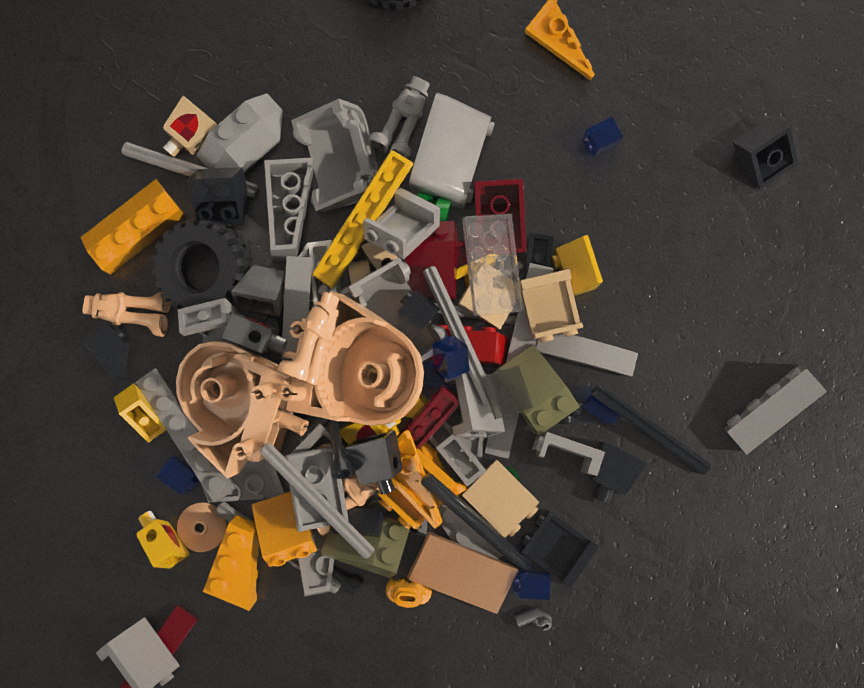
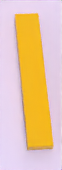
M393 150L390 151L311 274L312 276L334 289L365 241L363 221L366 218L375 221L381 216L413 166L410 160Z

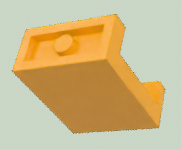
M417 449L425 474H433L452 491L457 483L423 452ZM396 487L394 491L383 495L379 491L378 495L382 498L379 503L389 512L394 509L400 515L398 518L399 522L407 529L411 526L414 529H418L426 520ZM434 496L436 505L438 507L441 501Z
M291 491L252 504L261 554L269 567L281 566L289 560L305 558L317 551L311 531H297Z

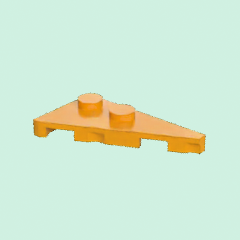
M548 0L527 26L525 33L591 81L594 77V72L592 71L591 63L585 58L580 48V42L573 29L569 27L568 20L565 14H562L557 0Z
M406 430L397 438L403 466L402 471L391 479L393 485L436 529L443 521L433 494L421 485V480L426 474L411 433Z

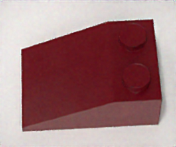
M523 179L474 181L478 255L527 252Z
M455 221L440 222V226L405 258V262L411 271L407 284L413 293L420 290L427 298L435 300L423 274L425 269L434 266L442 279L450 299H456L458 234Z

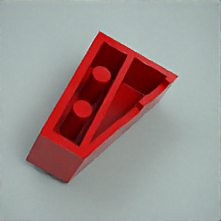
M436 324L438 327L442 326L445 329L450 345L427 359L464 362L448 326ZM463 326L481 365L488 363L502 366L506 363L509 348L508 337L496 332V328L482 327L481 331H472L473 327Z

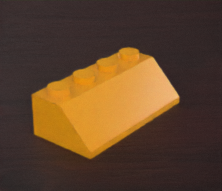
M155 179L80 238L87 252L101 270L111 275L186 217V215L160 182Z

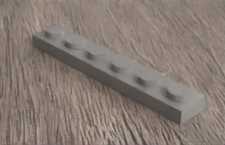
M155 368L136 381L141 392L212 501L218 502L236 489L230 478L227 479L188 439L190 435L199 431L183 412L178 398L161 372Z

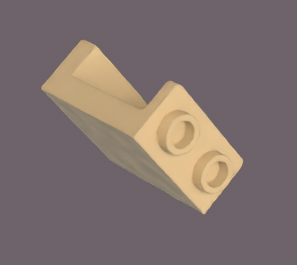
M570 269L519 282L532 339L539 338L540 343L553 340V334L563 332V336L566 337L578 334L577 329L583 328L582 323H580L570 279H572Z
M494 460L486 468V472L461 494L504 538L507 535L512 537L521 528L519 523L525 517L527 519L531 518L538 510L536 505L539 501L498 460Z

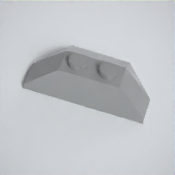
M267 93L244 101L208 133L196 156L208 169L243 167V171L246 172L280 142L283 110Z

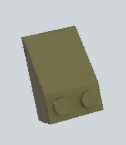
M534 344L493 371L535 434L541 435L580 407L567 386Z
M384 517L380 537L363 536L374 547V552L367 559L363 558L340 534H333L329 531L320 555L392 578L397 573L410 528L407 529L397 520Z

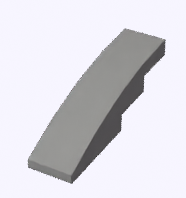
M287 256L282 338L288 340L281 355V360H292L291 358L283 357L286 351L297 352L299 338H294L290 334V330L296 331V328L290 327L291 324L295 321L302 322V318L306 319L309 314L312 258Z
M563 332L553 334V340L541 343L539 338H537L535 347L540 353L628 377L633 376L638 356L636 352L575 335L564 337Z
M446 421L429 439L467 487L486 472V469L460 437H454L453 429Z

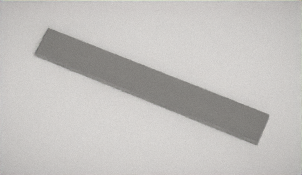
M529 263L526 279L553 273L554 268ZM522 296L506 362L532 344L535 346L537 338L532 339ZM500 384L498 399L505 432L488 437L484 453L508 459L519 411Z

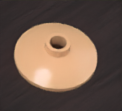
M204 502L196 503L187 507L180 515L177 532L181 542L188 549L196 552H207L216 548L222 542L227 529V523L224 518L215 512L217 508L215 505ZM198 523L204 526V530L201 533L196 530Z

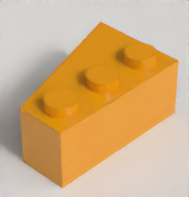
M238 515L229 522L203 590L207 594L248 611L257 601L256 579L258 578L257 556L259 554V539L255 522Z

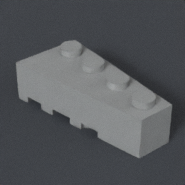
M313 158L264 160L272 261H286L287 256L298 257L314 172Z
M797 365L778 383L769 387L761 398H757L746 406L747 410L740 416L736 414L729 419L725 430L747 455L827 391L807 368Z

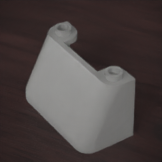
M436 93L409 181L410 193L418 195L419 192L432 195L433 200L438 198L452 201L451 206L461 209L465 208L466 202L471 203L474 189H470L474 172L486 136L491 137L495 124L491 122V116L447 95Z
M337 99L291 120L294 138L296 141L308 146L310 157L313 158L314 172L319 187L313 190L311 196V203L315 211L325 212L358 203L379 170L374 147L368 142L370 132L361 108L355 104Z
M399 257L351 284L339 293L369 309L400 331L398 310L403 306L400 303L402 298L409 291L412 292L407 284L411 271L407 263ZM430 322L412 341L421 356L422 362L450 345L445 329Z

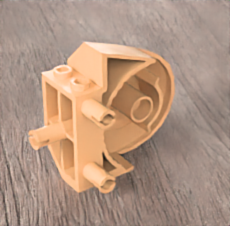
M330 291L331 294L340 298L336 307L339 313L338 317H336V327L333 331L332 339L328 340L324 350L318 385L315 386L294 377L291 379V385L283 384L279 390H284L285 393L278 392L281 400L288 401L286 410L335 421H350L373 426L390 424L403 418L416 404L423 387L424 370L419 352L408 337L381 317L349 297ZM302 318V322L295 321L291 324L290 327L296 328V331L290 330V334L294 338H299L297 352L286 351L283 357L291 358L292 361L296 358L301 347L304 333L303 325L306 319Z
M215 340L199 344L187 353L179 365L176 388L177 398L183 412L199 431L190 435L188 439L228 479L240 473L248 460L259 462L265 459L259 451L266 443H271L278 451H281L288 429L302 436L307 430V427H304V425L308 426L309 421L293 415V411L286 410L288 401L281 400L278 392L285 393L284 390H279L283 384L291 385L292 376L277 371L278 364L231 342Z

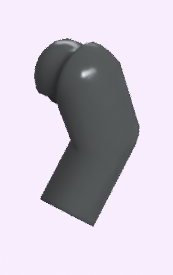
M536 607L514 615L519 627L530 622L539 626L543 631L549 630L552 627L550 615Z

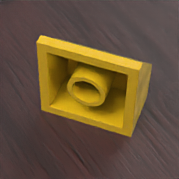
M588 235L555 249L554 256H552L553 266L555 270L559 269V271L570 269L572 277L570 282L574 296L595 290L603 282Z

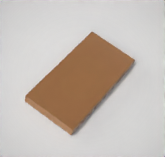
M428 532L407 577L410 581L497 614L518 569L496 558Z

